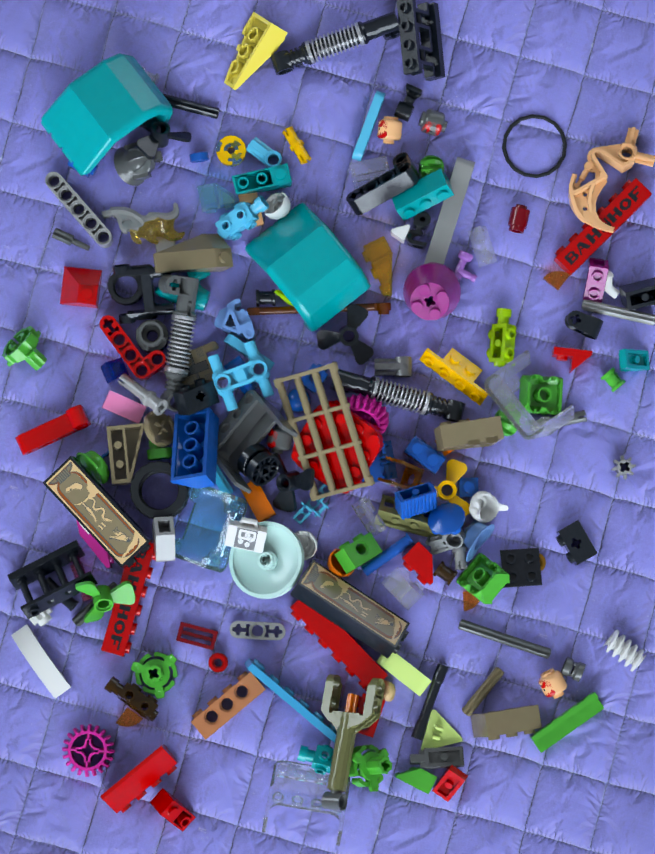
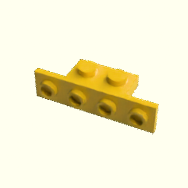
M427 348L419 359L477 404L481 405L488 396V392L474 383L483 370L454 348H451L443 359Z

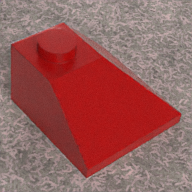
M64 266L60 304L98 308L102 270Z

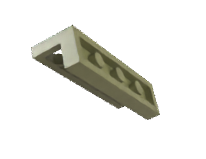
M382 495L375 521L376 524L424 537L429 535L430 537L436 536L428 526L427 517L419 514L403 520L395 507L384 506L385 502L395 506V497Z

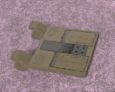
M212 341L189 351L191 355H188L191 358L188 359L190 363L187 366L189 368H185L189 371V374L185 381H182L184 385H192L199 378L213 380V371L207 353L219 348L217 342Z

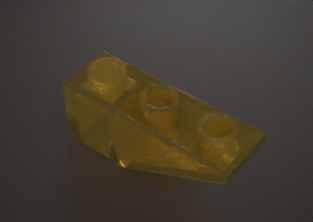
M382 236L364 245L362 256L366 263L370 262L372 269H370L371 274L375 280H379L381 284L379 289L382 295L391 299L392 251L385 237Z

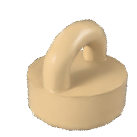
M384 680L383 700L390 702L395 697L396 689L393 683Z

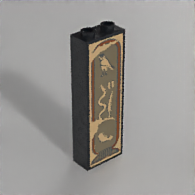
M70 456L43 482L121 568L126 566L130 568L137 561L136 556L140 553H146L151 548L150 543L153 540L74 456Z
M315 560L311 561L291 592L292 596L386 658H389L392 653L396 654L402 645L399 643L400 640L403 642L409 633L406 630L410 624L409 622L341 577L335 575Z

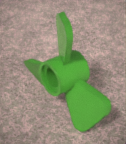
M91 581L75 584L76 590L93 598L94 606L85 615V623L100 620L104 612L110 611L113 608V603L132 605L136 600L133 585L130 581H124L112 590L107 585L96 586Z

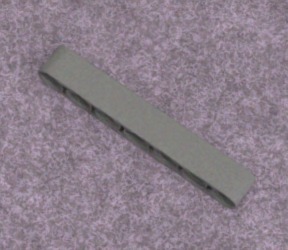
M460 157L456 159L450 178L454 195L443 201L424 264L435 262L444 265L475 162Z

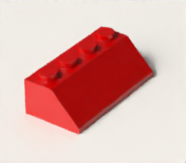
M163 744L100 797L116 813L120 810L124 813L132 806L130 804L135 798L140 800L147 794L145 790L149 786L153 788L162 781L161 776L165 773L169 776L177 769L175 765L178 761Z

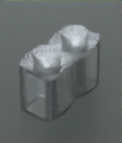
M396 567L381 584L408 611L425 595L422 592L424 588L417 581L413 583L410 580V573L404 567L401 569Z

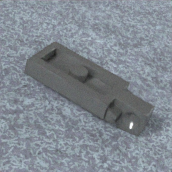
M462 746L424 748V750H419V754H410L409 757L410 765L420 764V768L425 769L450 768L451 765L456 768L464 767Z

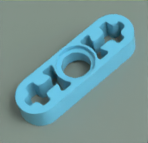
M229 333L224 342L249 359L244 342ZM259 353L260 356L264 357L270 372L275 363ZM257 364V365H259L260 367H262L263 369H265L262 364Z

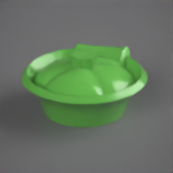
M94 451L78 452L76 454V459L100 484L108 481L110 471L106 462L99 454Z

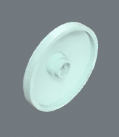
M263 521L258 522V525L267 527L263 552L259 553L231 547L229 568L234 582L243 592L260 599H273L290 591L298 582L304 567V551L299 538L288 527L276 522Z

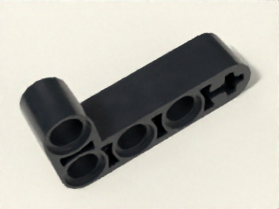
M406 152L394 157L393 169L347 195L346 200L356 215H362L419 182L420 177L417 168Z

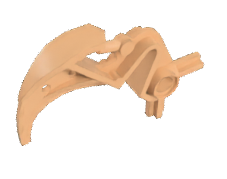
M635 127L628 128L625 141L621 144L592 148L587 154L588 162L584 164V170L579 176L577 183H575L577 174L572 173L568 189L570 207L580 221L596 229L613 233L615 228L602 222L596 212L597 198L607 184L608 178L607 173L597 158L621 173L631 169L634 163L650 167L654 165L655 156L638 152L635 144L639 130ZM629 153L631 156L625 157L622 154ZM589 172L595 173L594 180L580 187V184L585 180Z

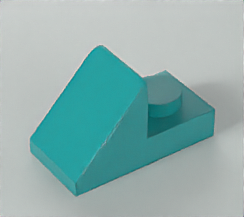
M633 349L619 350L620 371L650 370L649 352Z

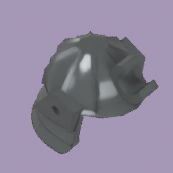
M137 142L118 148L114 154V166L118 175L124 182L132 186H138L144 180L152 177L151 172L155 168V162L163 161L161 151H157L154 159L147 158L137 148Z

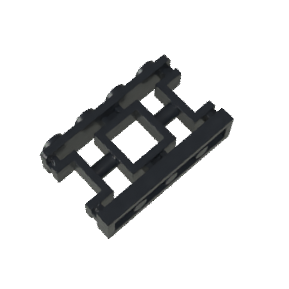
M397 0L403 73L414 76L423 73L422 69H424L426 81L444 78L445 68L438 3L433 2L429 4L425 2L418 4V8H416V0Z

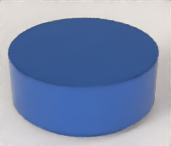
M208 152L189 155L191 163L209 160Z

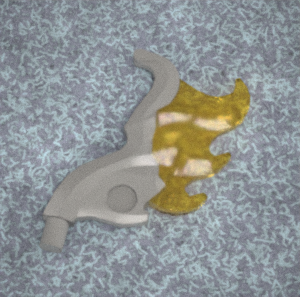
M177 203L173 204L174 209L169 213L149 212L145 216L127 207H110L109 210L101 211L103 219L109 217L116 218L120 230L124 234L130 232L131 239L136 244H142L140 238H145L148 242L158 244L157 237H162L169 241H177L185 235V232L178 233L174 230L175 219L179 216Z

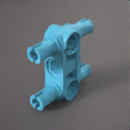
M254 340L244 343L249 357L248 363L235 368L224 370L218 354L208 357L213 371L212 379L218 395L222 396L228 412L238 408L233 394L234 389L252 382H258L264 398L274 395L269 380V369L264 357L260 356ZM262 364L265 368L264 372L256 374L254 372L255 365ZM223 377L227 378V387L220 388L218 380Z

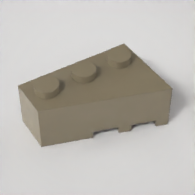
M501 416L479 418L470 421L468 419L460 420L458 423L452 424L450 421L440 423V426L434 429L438 452L487 447L504 439Z

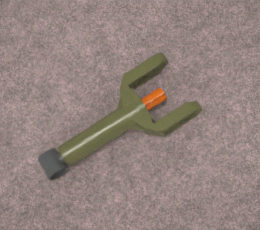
M329 674L326 678L321 711L326 719L333 724L337 734L327 785L329 791L324 792L322 796V807L324 809L344 811L347 807L348 800L344 792L347 790L356 734L360 730L370 727L380 718L385 690L383 679L373 678L368 684L362 715L356 713L359 695L352 693L347 695L345 712L338 711L342 691L341 678L339 675Z

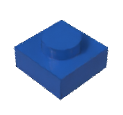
M478 477L459 479V497H472L478 492Z

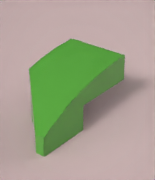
M414 766L407 771L394 774V777L427 794L430 793L437 779V776Z

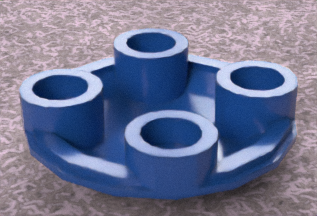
M454 503L441 504L437 506V509H433L428 516V526L435 535H456L461 532V527L465 521L464 510Z

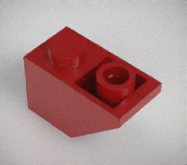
M418 541L402 558L404 561L403 566L410 572L414 570L418 574L416 578L423 585L427 583L430 586L433 583L432 554Z
M164 788L150 801L151 805L161 816L182 832L196 818Z

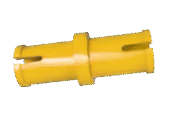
M292 126L286 128L282 134L290 144V150L294 151L301 165L307 163L312 158L303 146V140L299 139Z

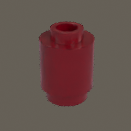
M516 204V207L511 208L508 221L509 231L520 234L524 233L530 214L527 206Z

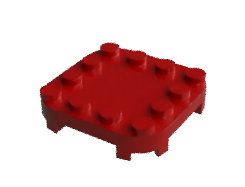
M338 400L328 401L330 407L340 405ZM321 404L313 412L323 410ZM342 409L333 411L332 415L341 444L352 442ZM351 411L359 439L362 440L361 445L368 468H370L383 448V437L380 428L376 424L372 425ZM324 414L314 417L323 448L334 447ZM306 422L300 432L305 452L309 454L316 452V448L308 423ZM294 443L291 458L303 470L301 461L298 460L299 455ZM354 446L343 449L354 484L362 483L364 477ZM336 451L327 453L326 457L336 489L347 487ZM318 456L309 458L310 467L315 470L314 477L327 485Z

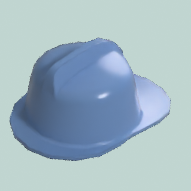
M474 520L465 528L464 533L466 537L464 544L469 549L466 556L467 562L475 556L480 547L491 536L495 528L494 524L487 526Z

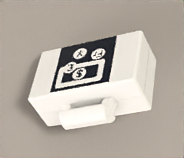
M242 517L240 521L230 519L225 546L262 553L267 535V527L258 525V520L246 517Z

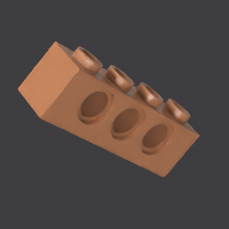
M245 671L237 678L238 683L234 686L229 684L222 690L224 694L220 698L215 696L207 703L209 706L204 711L199 709L192 715L194 719L191 723L205 740L266 690L251 672L247 673ZM239 686H245L248 689V694L245 697H240L237 694ZM225 698H229L233 702V706L229 710L224 709L222 706V701ZM209 711L217 713L218 719L215 722H210L207 719Z

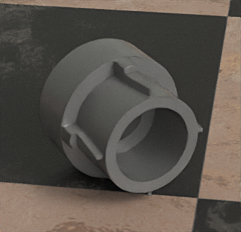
M146 320L136 329V340L140 348L145 352L162 351L169 342V333L166 326L159 320ZM150 332H156L158 334V337L155 341H149L147 339V336Z

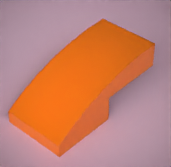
M250 481L247 483L252 490L250 494L240 489L258 522H263L276 515L261 486H256Z

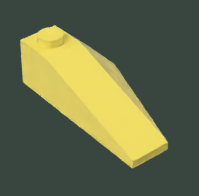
M255 12L252 13L242 31L244 38L242 43L237 45L236 50L238 54L236 60L231 62L224 81L226 85L234 90H237L279 49L287 35L286 31Z

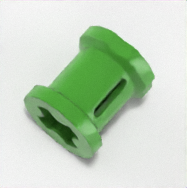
M614 367L601 377L612 388V392L626 382L617 375Z

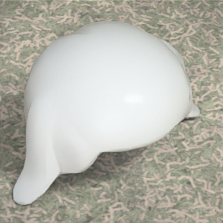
M487 491L475 493L469 505L471 516L481 523L490 522L499 511H507L509 509L507 505L499 503L496 497Z

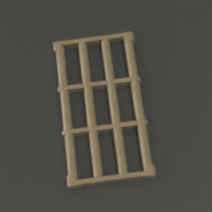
M337 362L273 380L275 388L278 389L287 421L298 433L297 437L293 436V440L303 471L311 468L308 459L318 456L329 491L319 494L314 480V485L309 492L311 501L375 484L362 449V440L359 439L350 411L351 405L347 401L338 373L339 367ZM330 370L340 405L329 406L319 371ZM309 374L312 375L323 409L313 413L301 379L302 376ZM294 379L305 414L294 417L283 383ZM341 409L352 442L341 444L332 415L333 411ZM323 414L334 447L327 449L323 448L314 417ZM305 419L307 420L316 448V452L309 454L305 452L296 423ZM354 446L365 481L354 484L343 450ZM334 451L337 453L347 487L336 489L326 457L327 453Z

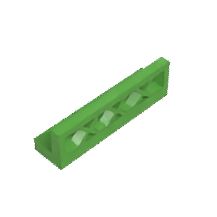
M592 692L531 735L530 738L542 753L599 713L604 707L598 700L597 694Z

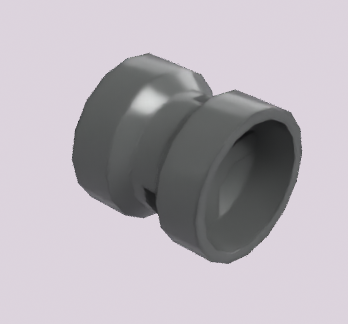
M567 657L561 673L563 676H570L573 680L579 682L586 664L574 662L572 658Z

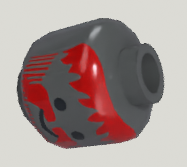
M428 109L426 112H422L418 126H421L422 132L438 136L440 132H445L448 122L445 121L444 113Z
M275 425V428H272L268 433L266 444L272 448L271 452L283 454V451L290 450L293 436L282 430L278 425Z

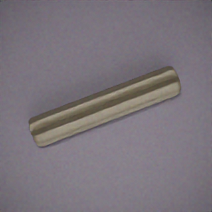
M499 667L492 671L462 708L464 714L471 716L504 675V672Z

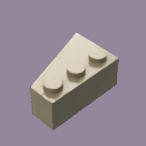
M143 423L107 426L112 486L131 484L144 431Z
M538 705L471 714L470 716L474 738L488 737V740L500 739V735L506 734V737L518 736L517 732L524 731V734L536 733L535 729L542 728Z

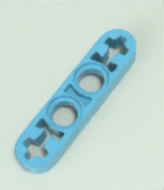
M376 91L352 155L354 160L361 162L385 99L386 94Z

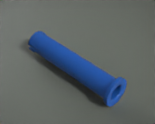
M407 532L403 538L360 566L366 576H369L411 545H415Z

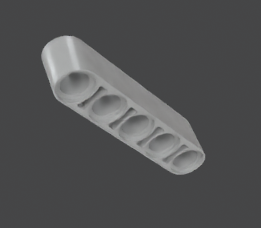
M58 172L48 173L45 183L49 190L98 246L109 248L114 240L108 228ZM53 178L59 179V183L56 186L50 185V181ZM66 192L72 193L71 198L68 200L62 199L63 194ZM83 206L84 211L81 214H76V207ZM90 220L97 222L94 228L87 227V223ZM103 234L109 235V239L106 242H100L99 238Z

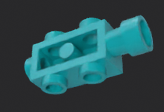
M301 745L297 760L312 762L311 768H314V771L318 774L330 773L334 751L331 746L317 745V749L314 751L308 749L309 747Z

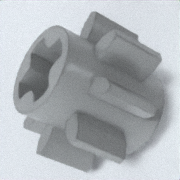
M622 455L620 456V462L617 460L613 461L616 466L611 471H616V478L621 475L626 480L627 474L634 475L631 469L636 465H631V457L624 460ZM625 463V464L627 465V466H626L627 471L625 470V471L621 472V471H620V469H621V466H620V465H623V464Z

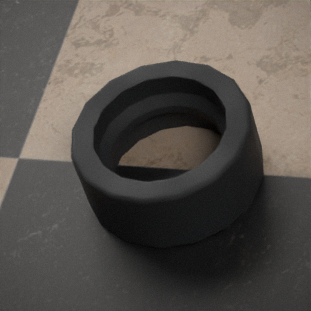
M113 273L108 282V291L112 299L124 306L137 303L143 297L141 275L130 276L136 280L138 289L133 296L124 298L119 296L115 290L116 282L121 278V275H114Z

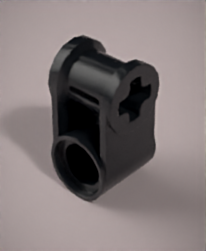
M576 310L570 312L565 317L567 328L581 333L588 338L597 339L603 325L601 319ZM574 316L577 317L576 320L578 321V322L575 323V324H573V323H572L573 320L570 319V318H573Z

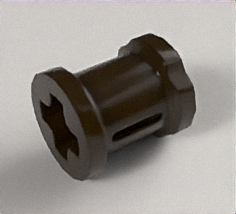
M442 561L433 573V576L440 577L449 586L458 572L444 565L445 562Z

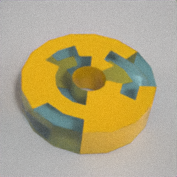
M229 135L219 141L216 147V154L222 164L231 167L237 166L246 157V146L237 136ZM230 148L235 150L233 154L228 153Z

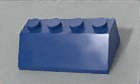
M205 408L191 415L175 414L171 483L196 489L215 486L219 418L211 408Z

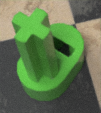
M149 440L148 460L172 458L173 447L161 448Z

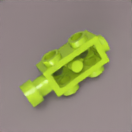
M497 308V324H492V329L488 332L490 348L487 349V357L489 362L494 363L496 367H505V364H513L516 326L509 324V318H511L512 313L511 309Z

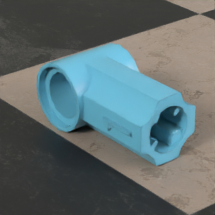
M257 137L246 148L247 152L262 162L267 168L282 165L281 154L271 149ZM276 157L279 161L277 164L272 165L268 160Z

